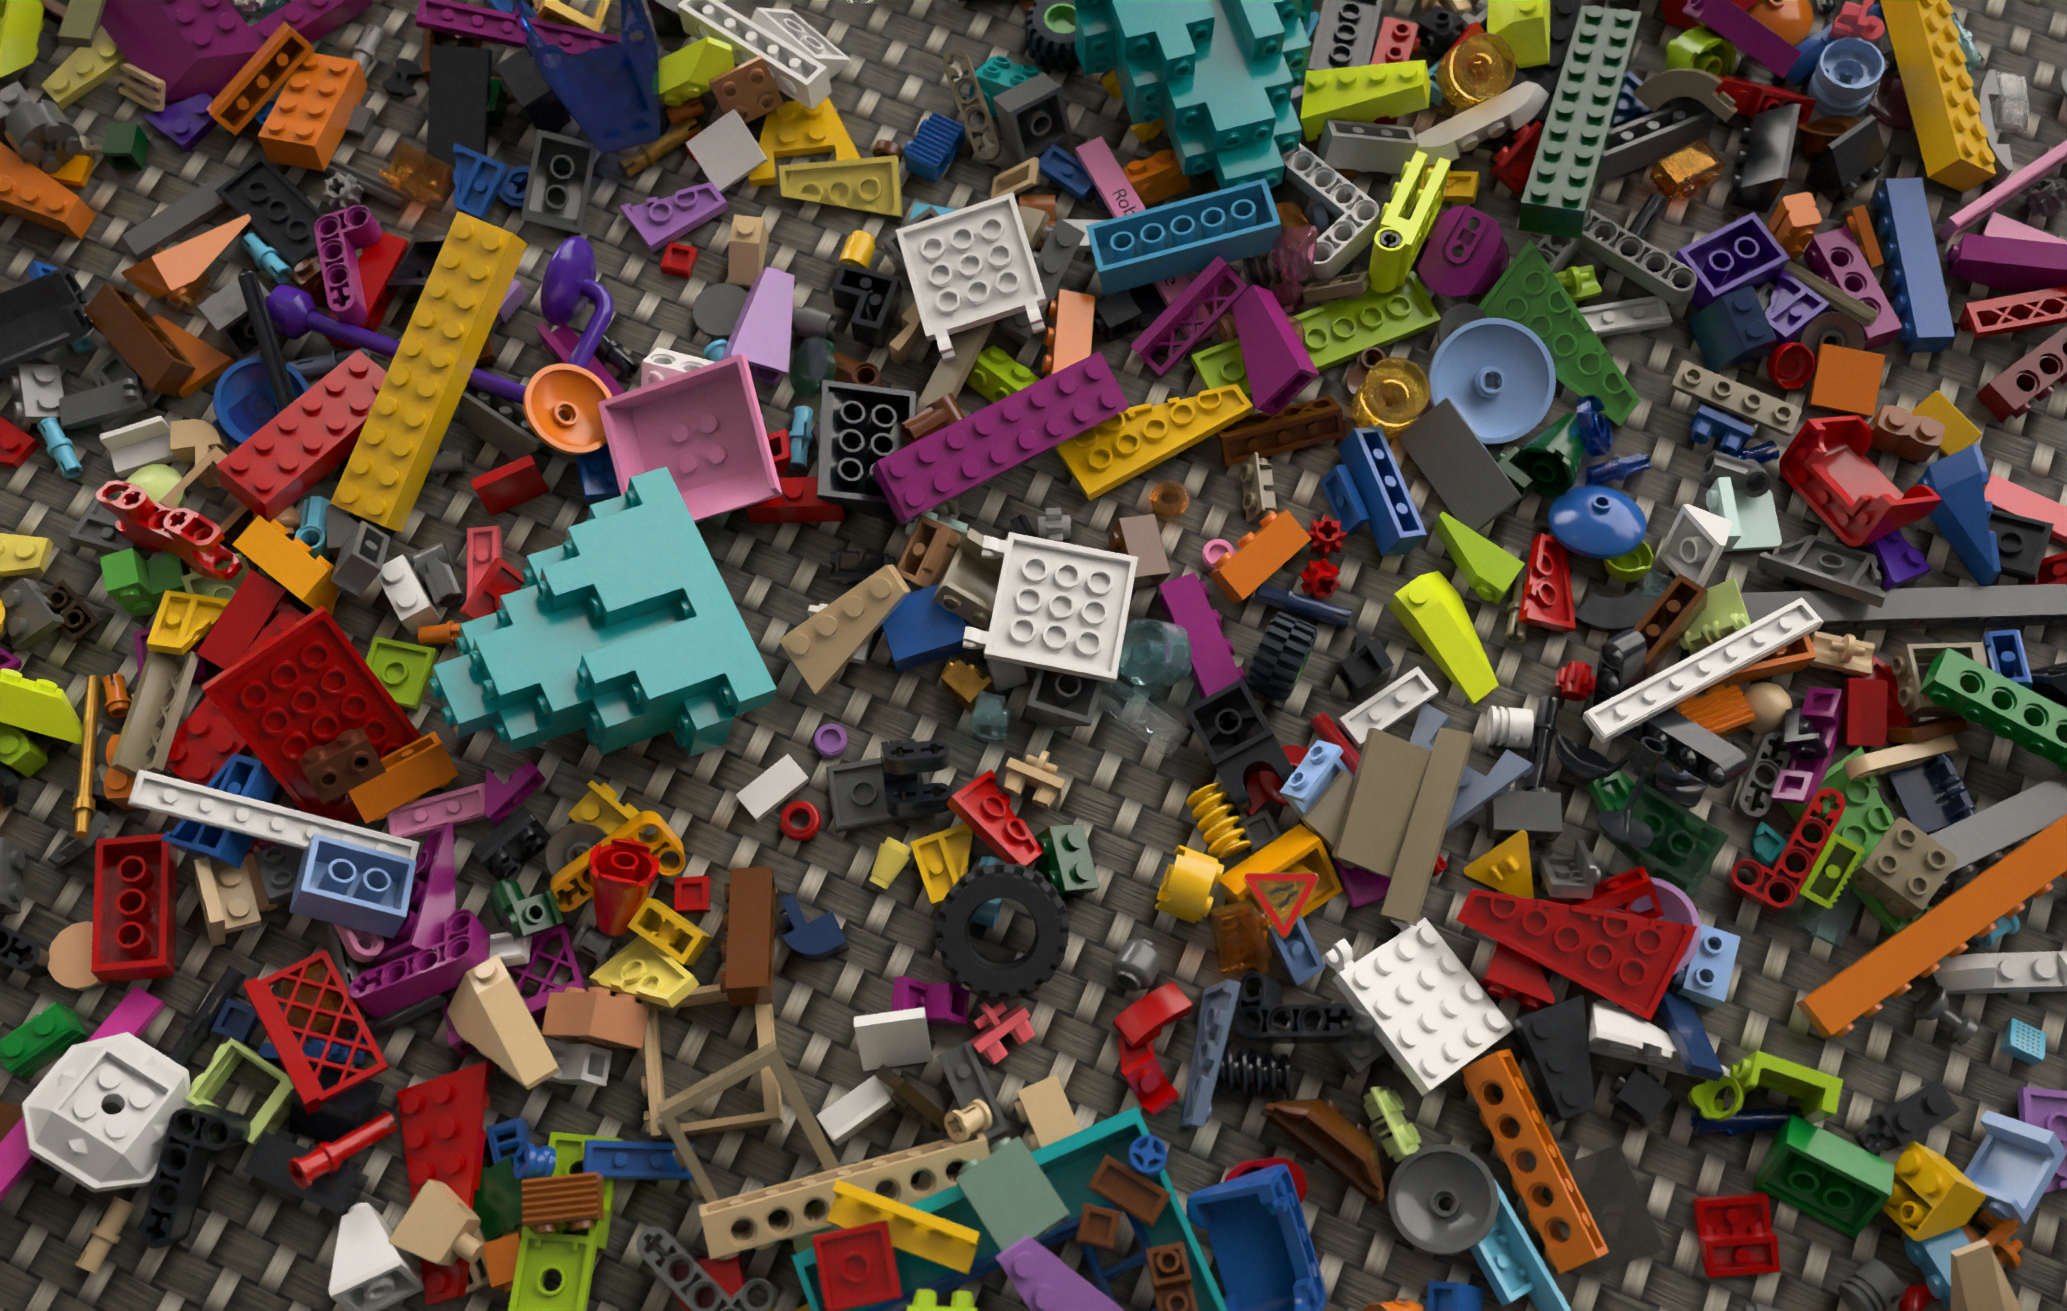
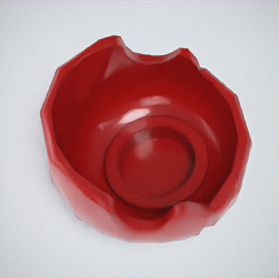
M1795 342L1784 343L1770 353L1766 363L1767 375L1771 382L1785 390L1802 388L1804 383L1811 378L1816 366L1814 354L1804 344Z

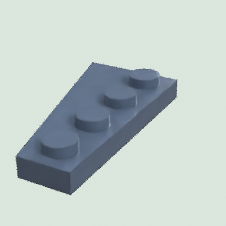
M1227 979L1203 990L1179 1127L1190 1130L1203 1128L1210 1118L1212 1110L1211 1098L1217 1081L1241 985L1240 982Z

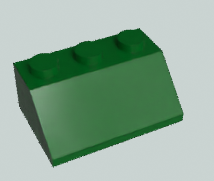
M1791 1114L1775 1134L1754 1179L1753 1187L1856 1238L1892 1196L1895 1165Z

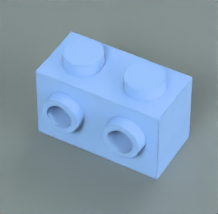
M1700 923L1701 934L1698 949L1689 964L1673 975L1672 983L1676 984L1674 994L1688 997L1693 1002L1715 1009L1725 1002L1741 937Z

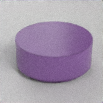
M830 723L821 726L816 731L814 743L817 751L823 757L837 758L846 751L848 738L841 726Z

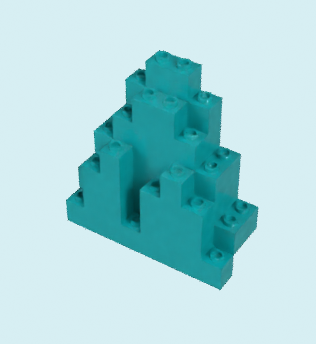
M1072 0L1075 6V50L1084 75L1114 70L1133 125L1151 123L1157 119H1163L1183 176L1193 173L1200 174L1206 170L1213 169L1220 190L1266 178L1269 189L1282 184L1285 165L1280 152L1287 153L1299 148L1302 128L1290 99L1292 89L1303 85L1305 82L1311 44L1303 24L1310 22L1313 0Z
M667 466L630 477L628 490L625 492V495L590 505L588 519H585L583 523L567 527L566 540L562 542V545L527 555L526 566L522 570L524 585L520 586L518 591L500 596V608L496 610V613L460 624L459 638H456V645L461 657L433 665V678L428 681L433 697L435 699L440 698L444 708L441 709L445 725L447 728L453 727L457 738L494 726L499 743H506L510 754L585 728L590 745H596L600 755L674 730L678 746L680 748L684 747L688 756L692 757L725 745L734 717L771 704L777 690Z

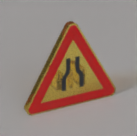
M1246 872L1242 879L1278 936L1284 940L1288 938L1319 880V876L1317 873Z

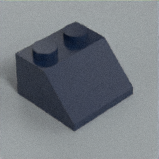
M1752 285L1721 296L1687 320L1708 370L1714 373L1769 355L1777 340Z

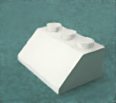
M756 8L751 18L752 22L825 65L828 69L829 79L845 68L851 60L792 10Z

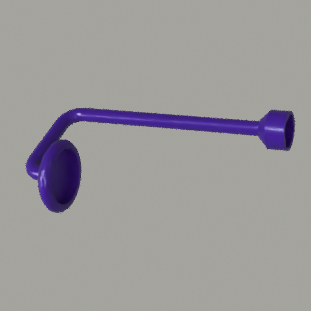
M575 236L562 242L552 255L543 277L540 302L545 319L554 326L567 325L574 320L585 308L589 299L595 303V310L567 364L586 369L611 322L614 305L608 290L595 281L596 260L592 246L585 238ZM285 284L279 285L271 292L266 301L275 333L284 337L297 340L313 330L392 359L399 347L400 341L318 313L313 296L300 289ZM476 368L473 369L467 382L468 386L523 405V395L526 386Z

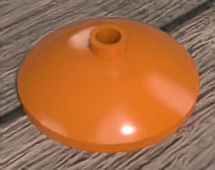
M1760 0L1745 10L1746 13L1794 47L1805 40L1813 25V10L1808 0Z
M561 363L544 367L530 379L523 395L524 414L530 428L543 443L554 450L570 455L589 454L607 443L598 402L611 398L612 395L597 376L582 367ZM559 414L563 415L566 421L562 420Z

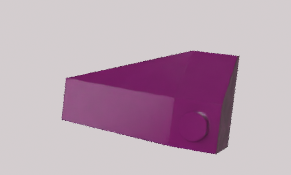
M445 823L429 832L417 858L414 872L417 876L412 883L406 919L393 939L383 936L384 947L377 956V963L387 964L444 941L445 923L456 912L452 824Z

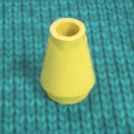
M887 837L885 843H880L869 881L887 890L910 860L908 855L912 848L891 837Z

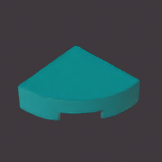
M1761 821L1752 835V851L1757 862L1768 868L1779 856L1786 840Z

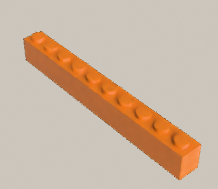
M2067 813L1798 1001L1796 1004L1820 1035L1825 1038L1834 1034L1837 1039L1844 1036L1855 1028L1852 1021L1863 1014L1867 1019L1884 1007L1880 1002L1890 994L1894 999L1912 988L1909 983L1911 979L1917 975H1920L1922 978L1929 976L1941 967L1937 963L1938 960L1947 954L1952 959L1969 947L1965 941L1975 934L1980 939L1997 928L1994 921L2002 915L2009 919L2026 907L2022 901L2031 895L2037 899L2054 888L2051 881L2059 875L2066 879Z

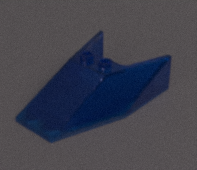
M513 0V14L542 79L602 155L660 140L658 45L641 0H621V39L618 43L567 56L566 52L557 45H547L530 24L522 0Z

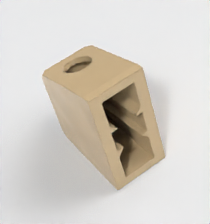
M430 1179L427 1180L388 1240V1242L436 1264L446 1266L454 1265L459 1256L470 1264H474L485 1250V1245L473 1237L481 1223V1219L448 1185Z

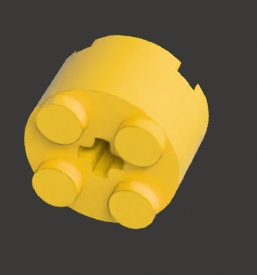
M1178 845L1173 853L1174 856H1177L1174 865L1168 864L1157 895V900L1160 901L1155 905V909L1195 924L1196 921L1201 922L1203 916L1207 917L1211 909L1213 897L1208 895L1214 884L1217 885L1219 883L1224 865L1219 864L1216 858Z

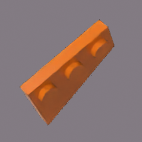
M156 314L151 317L196 368L178 390L183 399L225 372L235 363L231 357L160 315Z

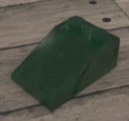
M1636 783L1617 811L1624 815ZM1645 783L1631 812V818L1643 821L1651 828L1653 842L1650 847L1645 850H1637L1628 843L1618 842L1603 833V836L1637 867L1644 866L1649 877L1661 879L1675 885L1688 897L1696 891L1729 837L1727 833Z

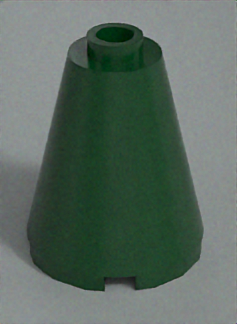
M1567 413L1519 450L1514 460V466L1522 468L1533 480L1532 485L1536 487L1534 492L1548 497H1559L1566 494L1573 487L1591 431L1589 422L1582 415Z

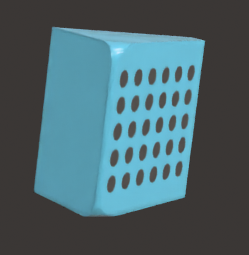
M2010 1018L1999 1050L2026 1063L2036 1065L2043 1062L2045 1057L2046 1033L2019 1020Z

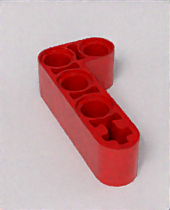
M1824 788L1818 791L1806 805L1772 868L1769 869L1750 859L1741 860L1728 872L1727 883L1729 887L1739 895L1773 912L1781 911L1791 905L1845 810L1846 802L1843 795L1838 790L1832 788ZM1824 800L1831 802L1829 805L1831 810L1822 819L1815 818L1823 808L1822 802ZM1812 828L1818 834L1817 843H1809L1804 840L1802 829ZM1787 857H1795L1801 862L1802 870L1800 873L1788 870L1785 864ZM1739 869H1747L1752 873L1754 877L1752 885H1744L1738 880L1737 871ZM1771 886H1778L1784 890L1786 895L1784 902L1778 903L1771 899L1769 895V888Z

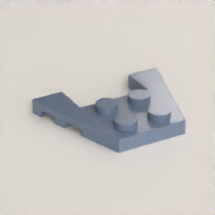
M1424 702L1409 742L1432 751L1439 727L1447 728L1451 723L1449 716ZM1507 749L1487 776L1466 765L1446 832L1449 833L1484 808L1483 804L1497 794L1502 795L1516 780L1522 776L1527 777L1534 770L1533 764Z

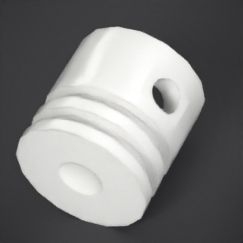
M1490 706L1485 728L1486 744L1493 745L1494 743L1496 746H1501L1503 743L1504 747L1528 749L1533 736V711L1531 709L1507 707L1505 710V707L1499 706L1497 709L1496 706Z

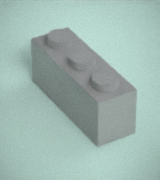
M1326 119L1317 152L1320 159L1334 170L1352 169L1362 173L1374 171L1396 175L1401 174L1406 161L1411 162L1419 143L1412 127Z

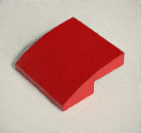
M1751 1193L1692 1198L1699 1250L1707 1277L1781 1272L1778 1239L1771 1229L1769 1196L1767 1194Z

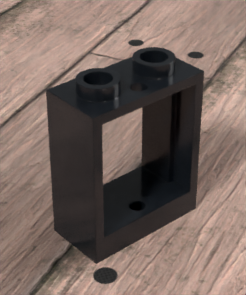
M447 235L413 236L387 283V286L407 303H418L428 280L425 277L435 258L438 257Z

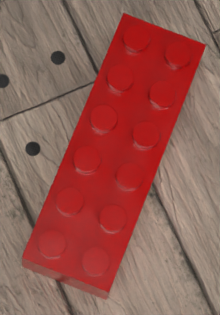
M360 350L355 351L216 465L220 486L270 523L273 518L275 519L352 454L387 371Z
M287 603L239 660L306 617V615ZM207 696L176 731L165 767L186 782L206 786L233 753L249 757L254 752Z

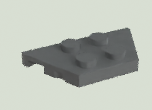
M1812 534L1800 538L1797 542L1781 545L1779 552L1770 555L1765 551L1759 555L1758 567L1797 579L1803 584H1811L1829 590L1836 595H1844L1879 608L1883 607L1886 593L1881 591L1880 588L1882 578L1877 570L1876 555Z

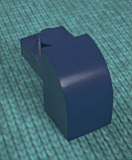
M794 894L781 899L785 909L779 912L787 930L795 929L782 935L788 948L797 957L810 962H821L850 950L833 911L807 923Z

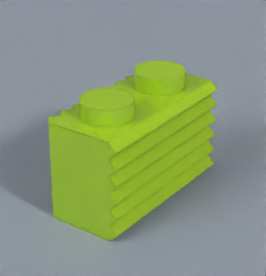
M1832 832L1799 893L1828 909L1834 908L1832 903L1837 902L1836 897L1841 896L1839 891L1844 890V884H1848L1847 878H1851L1850 872L1855 871L1853 866L1858 865L1857 860L1862 859L1860 854L1865 853L1864 848Z

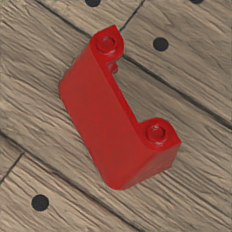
M1859 415L1807 419L1783 453L1779 461L1780 473L1848 546H1864L1928 516L1942 501L1939 495L1927 485L1912 486L1903 494L1865 456L1872 445L1873 433L1869 425Z

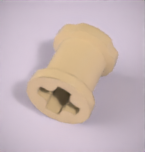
M979 1099L970 1101L967 1107L960 1111L954 1110L946 1114L944 1118V1126L948 1135L958 1143L968 1139L970 1134L977 1130L981 1132L989 1129L992 1124L990 1109Z

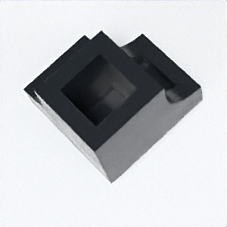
M1366 631L1354 636L1350 646L1352 655L1340 662L1336 672L1353 700L1386 683L1394 667V663L1378 639L1371 640Z

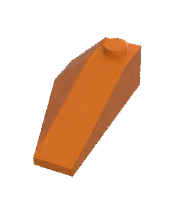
M246 214L158 253L121 273L125 279L154 298L168 294L170 299L188 291L185 285L196 280L251 218L249 214Z

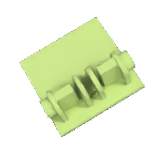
M1735 578L1707 589L1706 608L1687 629L1684 637L1680 638L1682 648L1684 650L1689 649L1691 656L1751 624Z
M1389 1086L1370 1088L1371 1093L1363 1096L1366 1102L1363 1106L1371 1121L1384 1116V1119L1374 1123L1373 1126L1376 1128L1385 1123L1388 1124L1389 1129L1379 1133L1378 1136L1381 1138L1390 1133L1393 1134L1381 1142L1388 1157H1393L1395 1163L1420 1149L1418 1143H1421V1138L1412 1123L1407 1124L1401 1112L1405 1107L1396 1090L1391 1091Z

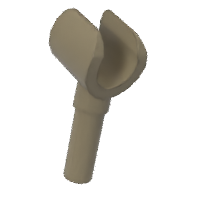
M79 135L82 149L77 155L89 157L91 154L103 155L101 147L90 145L88 137Z

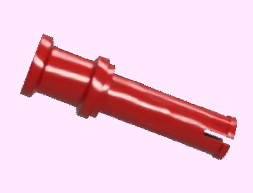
M384 1112L332 1143L322 1142L316 1145L315 1151L302 1158L295 1157L289 1160L288 1170L292 1180L299 1188L306 1189L312 1185L313 1180L323 1174H332L338 1171L342 1161L389 1134L395 1133L397 1131V1123L391 1126L388 1125L395 1121L394 1117L389 1112Z

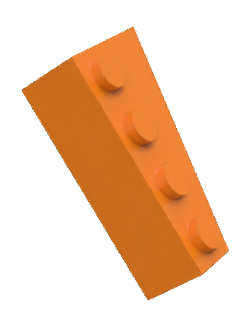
M0 142V211L82 240L96 216L93 211L77 195L30 162L24 163L17 153Z

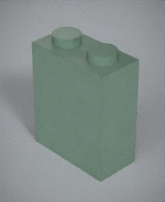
M1019 1136L1012 1141L1009 1137L1002 1139L990 1149L993 1154L981 1162L978 1158H975L959 1169L961 1175L956 1178V1182L1000 1252H1003L1026 1234L1035 1241H1038L1070 1219L1069 1211Z

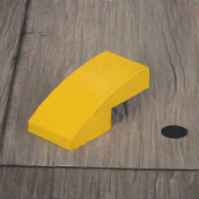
M1436 164L1425 166L1421 189L1424 190L1426 187L1423 184L1428 169H1434ZM1449 171L1443 200L1475 203L1480 182L1479 172Z

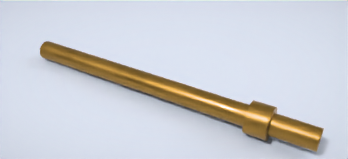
M96 675L89 676L86 683L77 798L73 800L72 815L75 817L74 837L77 839L89 837L90 819L95 814V800L92 798L101 688V678Z

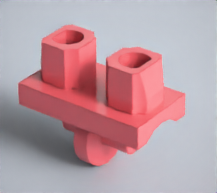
M1864 0L1861 6L1845 1L1839 16H1836L1832 23L1828 37L1835 39L1846 37L1861 38L1868 42H1875L1880 39L1885 29L1883 21L1876 16H1866L1873 6L1874 0Z
M984 1001L979 1005L983 1015L976 1019L974 1024L979 1030L989 1023L991 1025L969 1041L976 1052L982 1053L994 1065L1008 1054L999 1041L1001 1037L1010 1032L1016 1043L1021 1045L1035 1035L1028 1021L1031 1015L1025 1007L1022 1008L1018 1004L998 1019V1016L1008 1010L1004 1003L1001 1001L991 1009Z

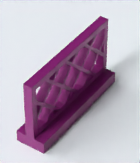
M565 924L532 937L530 954L533 956L524 971L512 966L506 967L508 972L521 976L516 984L520 993L528 980L541 984L536 996L529 999L522 997L537 1026L544 1023L550 992H565V987L582 988L588 992L575 951L572 950L571 938ZM562 938L563 947L557 958L543 953L550 941ZM566 956L568 957L569 962L564 961ZM540 958L554 963L545 979L531 974ZM561 966L572 970L575 980L563 985L552 982ZM447 993L448 1002L442 1005L448 1028L446 1035L449 1046L462 1057L478 1049L469 1042L466 1043L458 1035L447 1012L450 1001H452L454 996Z

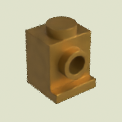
M960 659L958 661L952 660L942 671L941 681L943 689L969 713H972L993 692V680L989 676L982 680L984 678L982 673L974 665L969 664L967 666Z

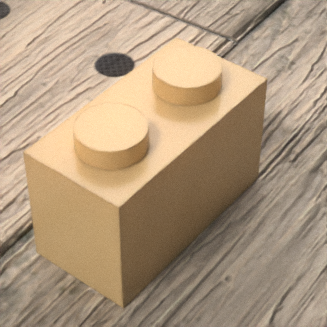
M1057 1074L1017 1091L1019 1101L1015 1102L1014 1106L1021 1123L1028 1121L1033 1134L1027 1137L1033 1151L1080 1131Z

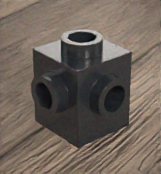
M1438 5L1417 21V24H1419L1417 30L1418 37H1421L1420 45L1441 57L1445 56L1464 32V19Z

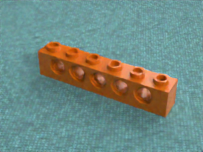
M1511 1050L1497 1051L1462 1068L1465 1088L1476 1099L1480 1108V1119L1483 1125L1491 1131L1496 1141L1495 1149L1497 1155L1503 1163L1507 1164L1511 1172L1513 1188L1518 1196L1523 1198L1529 1210V1221L1534 1230L1540 1233L1546 1245L1545 1254L1550 1264L1556 1267L1558 1273L1561 1274L1609 1253ZM1495 1085H1498L1503 1091L1502 1102L1498 1101L1494 1096L1493 1089ZM1511 1118L1515 1119L1519 1124L1520 1132L1518 1136L1510 1129L1509 1122ZM1527 1152H1530L1536 1159L1535 1169L1530 1168L1526 1162ZM1543 1186L1551 1190L1553 1194L1552 1204L1543 1198ZM1559 1221H1563L1569 1227V1238L1564 1237L1560 1233Z

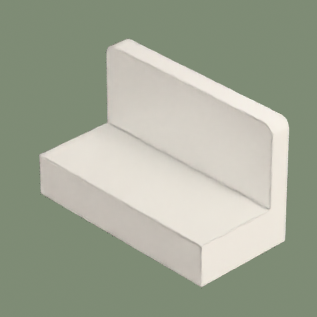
M162 416L153 417L99 435L101 443L111 453L115 473L120 478L130 476L138 469L151 464H167L179 460L170 450V425Z
M873 1075L816 1115L835 1146L838 1147L893 1108L895 1104L877 1077Z

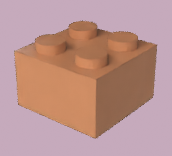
M591 986L587 992V990L582 988L565 987V992L549 993L542 1035L576 1044H590L600 1048L642 1049L650 1006L636 1003L637 997L626 994H616L615 997L610 996L611 990L607 988Z

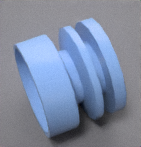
M1852 37L1837 39L1827 45L1819 58L1816 70L1808 85L1807 97L1816 100L1814 109L1826 117L1836 115L1856 117L1865 111L1884 72L1885 60L1880 50L1866 40Z

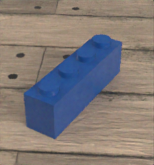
M1381 426L1354 428L1337 450L1343 464H1346L1370 517L1368 524L1381 556L1389 557L1409 554L1423 540L1427 533Z

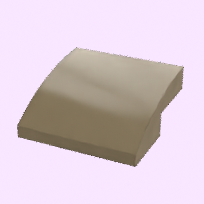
M1345 770L1340 771L1300 818L1309 831L1319 837L1322 843L1327 844L1332 852L1354 777ZM1340 861V863L1345 868L1353 869L1355 867L1353 865Z

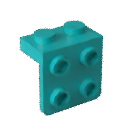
M1003 56L992 57L983 64L975 73L991 116L998 118L993 97L1042 72H1039L1036 67L1031 65L1012 63L1010 59ZM973 84L970 85L968 99L972 98L975 93Z

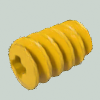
M1222 782L1210 784L1195 791L1188 797L1186 804L1188 807L1194 808L1192 811L1193 819L1200 820L1197 824L1198 830L1206 832L1202 840L1206 844H1211L1208 848L1209 855L1218 856L1217 858H1226L1247 848L1251 841L1239 840V837L1246 830L1245 828L1234 829L1233 825L1240 820V817L1228 816V813L1235 806L1232 803L1223 805L1222 801L1229 796V793L1227 791L1217 792V789L1222 785Z

